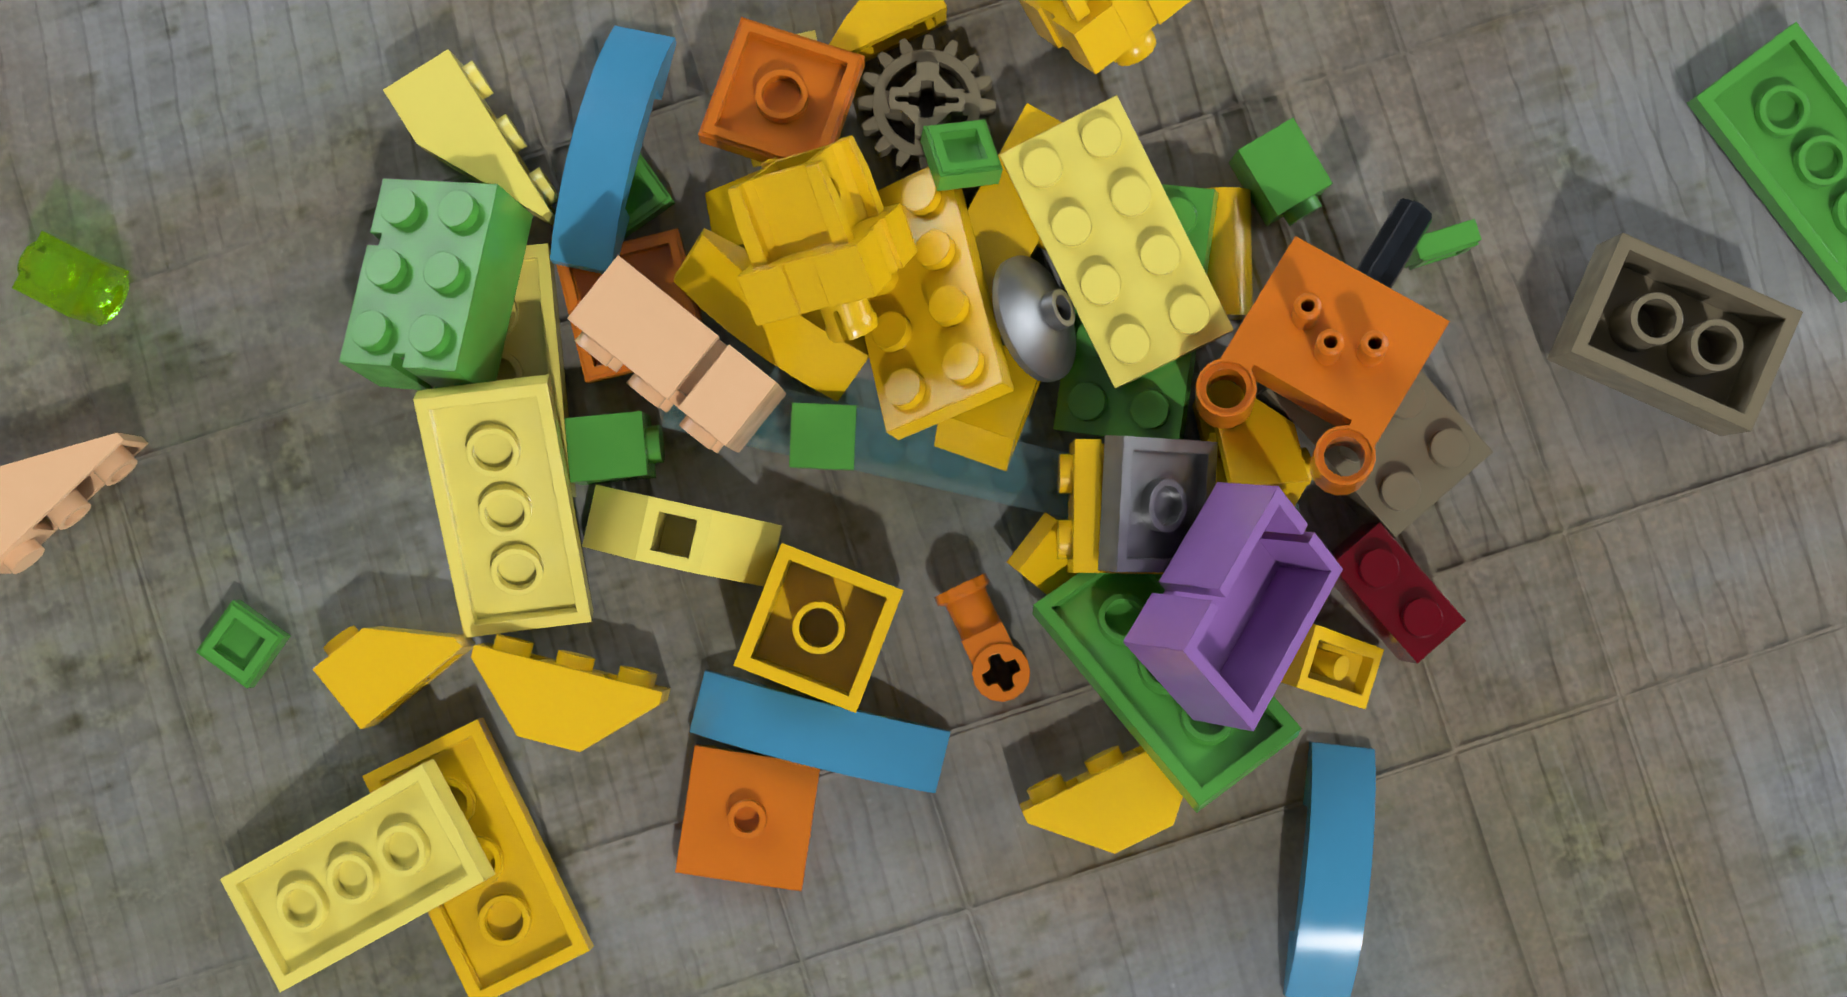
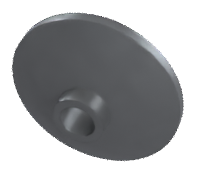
M1023 255L1005 260L996 270L992 285L994 315L1005 346L1016 363L1034 379L1042 382L1059 380L1070 372L1076 355L1075 310L1073 303L1067 293L1061 290L1049 271L1036 260Z

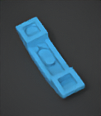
M615 25L607 37L588 82L566 158L552 234L550 261L553 264L603 274L614 259L620 255L630 218L625 209L654 100H661L677 44L675 37Z
M705 670L689 731L722 743L798 764L929 793H936L951 733L950 730L890 715L886 717L858 709L854 713L826 701L770 688L766 684L710 670Z
M1309 741L1303 805L1308 808L1295 931H1289L1283 995L1285 997L1351 996L1363 940L1373 857L1376 765L1375 749Z

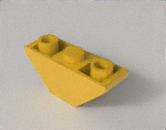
M496 634L494 644L486 642L474 644L471 659L518 737L577 752H582L668 701L671 689L655 685L658 674L647 670L620 665L618 675L593 669L596 659L584 654L558 650L556 659L533 654L534 643L517 637Z
M1141 745L1123 754L1119 746H1114L1085 760L1084 764L1088 771L1064 781L1061 774H1056L1029 787L1026 791L1030 799L1019 804L1028 824L1116 854L1173 826L1183 796Z

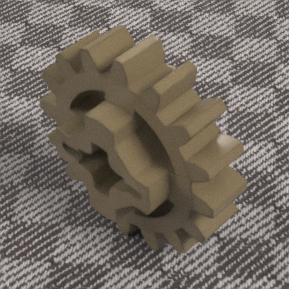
M925 35L922 49L915 51L906 38L899 40L900 57L894 60L890 55L881 51L877 58L882 74L865 72L863 76L864 86L873 92V95L859 97L858 109L860 112L874 116L861 124L864 137L881 136L875 146V154L882 158L894 151L897 154L896 170L901 173L908 167L910 161L919 162V170L928 167L920 142L923 126L980 120V118L995 115L996 102L981 98L982 95L992 89L993 81L991 76L975 78L973 74L978 68L979 57L973 54L963 61L957 59L958 42L953 39L946 45L944 51L935 50L932 35ZM917 69L916 75L903 87H891L903 74ZM939 69L955 77L964 89H952L939 75ZM921 96H934L933 101L936 107L933 111V117H920L918 106L921 102ZM887 120H891V123L903 124L915 137V143H909L899 137Z

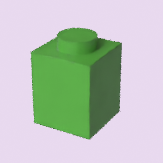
M1294 118L1287 120L1238 149L1228 162L1242 187L1251 191V202L1266 226L1283 217L1287 224L1292 226L1322 207L1317 197L1333 184Z
M634 411L564 418L570 483L588 485L656 478L655 463H664L665 460L664 439L661 425H651V416L647 413Z

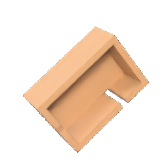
M619 255L567 317L570 322L582 330L575 340L580 347L616 373L623 364L634 372L627 382L631 388L655 407L661 408L666 413H668L673 405L677 406L686 414L679 426L706 448L713 450L717 454L724 445L739 453L787 394L776 381L730 344L727 346L723 343L715 332Z

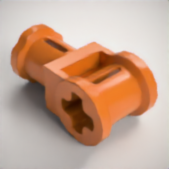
M984 573L934 597L938 606L946 607L962 640L961 642L973 665L972 676L976 688L983 696L990 700L1005 702L1015 699L1024 692L1029 683L1030 668L1025 655L1013 645L988 595L986 586L990 581L987 574ZM1000 654L1005 662L1015 659L1019 664L1020 669L1012 674L1014 685L1011 688L1003 690L999 682L988 684L984 679L983 674L991 668L989 657L992 655Z

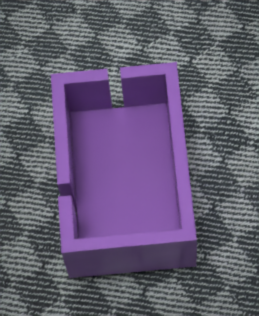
M1217 482L1159 580V583L1165 589L1164 593H1151L1123 641L1193 720L1254 731L1343 570L1315 532H1304L1308 523L1279 486Z

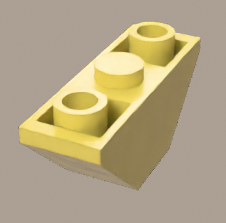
M596 485L582 547L654 565L764 587L776 558L783 525Z

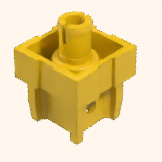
M1019 0L1039 36L1058 49L1062 46L1068 49L1075 61L1094 74L1099 73L1113 61L1117 62L1119 66H1130L1147 58L1156 46V37L1151 28L1156 24L1161 25L1192 1Z
M853 135L840 138L829 145L778 159L775 157L765 160L761 163L762 170L751 179L733 185L728 189L735 223L751 262V265L738 275L737 279L756 327L797 317L803 313L819 309L826 325V334L833 343L844 342L847 339L845 333H847L849 340H853L866 335L877 327L879 323L878 316L872 309L868 298L875 297L892 280L891 276L898 269L903 268L918 250L901 203L883 207L869 166Z

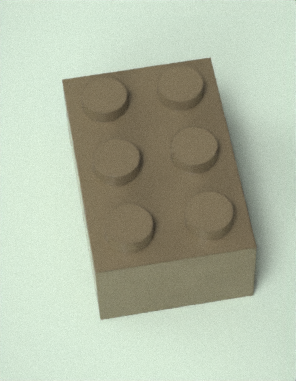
M1621 233L1596 246L1547 360L1718 436L1750 432L1755 425L1803 312L1628 234Z
M1421 370L1375 446L1376 461L1368 479L1357 491L1340 496L1365 524L1380 522L1392 537L1396 538L1492 454L1493 451ZM1264 387L1256 394L1258 400L1295 424L1300 447H1306L1311 457L1318 439L1327 430L1336 427L1267 387ZM1335 446L1324 453V461L1328 469L1334 474L1350 476L1360 470V460L1357 454L1348 447Z

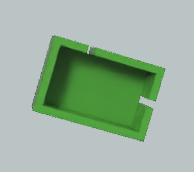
M383 179L370 231L380 241L379 245H367L339 362L380 387L425 390L431 389V386L441 388L496 381L533 215L498 184Z

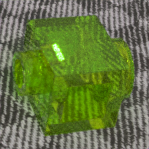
M41 231L38 239L28 245L20 256L17 265L19 275L12 288L67 317L101 327V325L111 321L122 308L129 291L130 284L127 276L130 271L76 243Z

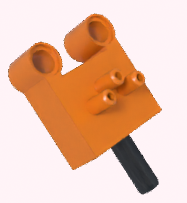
M1402 198L1397 201L1356 269L1295 236L1221 358L1208 363L1200 372L1196 382L1195 394L1196 409L1200 417L1210 426L1219 429H1232L1243 424L1251 415L1255 403L1257 381L1336 426L1327 430L1318 439L1310 460V474L1315 484L1324 492L1333 495H1348L1357 491L1366 482L1373 470L1376 461V444L1450 322L1391 289L1431 224L1432 213L1415 200ZM1229 380L1241 387L1244 399L1232 408H1221L1209 400L1206 394L1207 390L1218 381ZM1335 446L1348 447L1357 454L1360 460V470L1350 476L1334 474L1328 469L1324 461V453Z

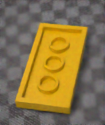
M929 166L878 190L883 207L901 203L918 250L903 268L898 269L891 276L892 280L875 297L868 298L872 309L878 316L879 323L873 331L867 333L864 337L886 433L897 440H901L1014 391L963 190L960 188L937 191Z
M483 717L362 776L369 792L372 793L417 766L434 759L496 873L480 884L428 911L468 997H498L589 952L594 947Z

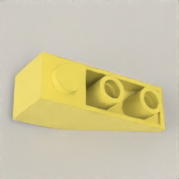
M447 49L383 89L416 144L428 154L477 183L498 184L532 215L554 227L556 212L551 205L558 201L559 195L540 167L532 172L527 168L518 153L527 147V144L507 114L502 115L498 119L495 117L485 101L494 92L473 60L463 66L454 54Z

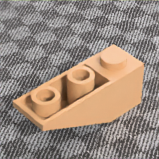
M114 433L0 466V574H18L32 566L45 551L42 544L58 529H67L80 521L91 508L88 500L105 484L111 486L124 479L137 465L138 461L135 456L149 443L141 436Z

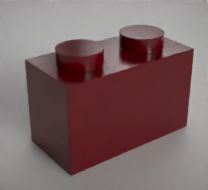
M1380 522L1362 524L1330 552L1343 568L1334 587L1399 660L1418 664L1466 622L1465 618Z

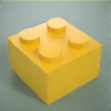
M781 543L733 666L856 713L904 590Z

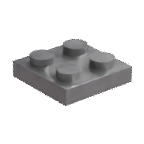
M1105 435L1098 570L1111 572H1164L1216 485L1218 442Z

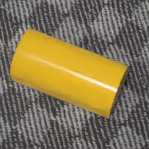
M1240 187L1207 188L1215 189L1219 193L1207 277L1228 319L1244 320L1253 306L1251 191Z

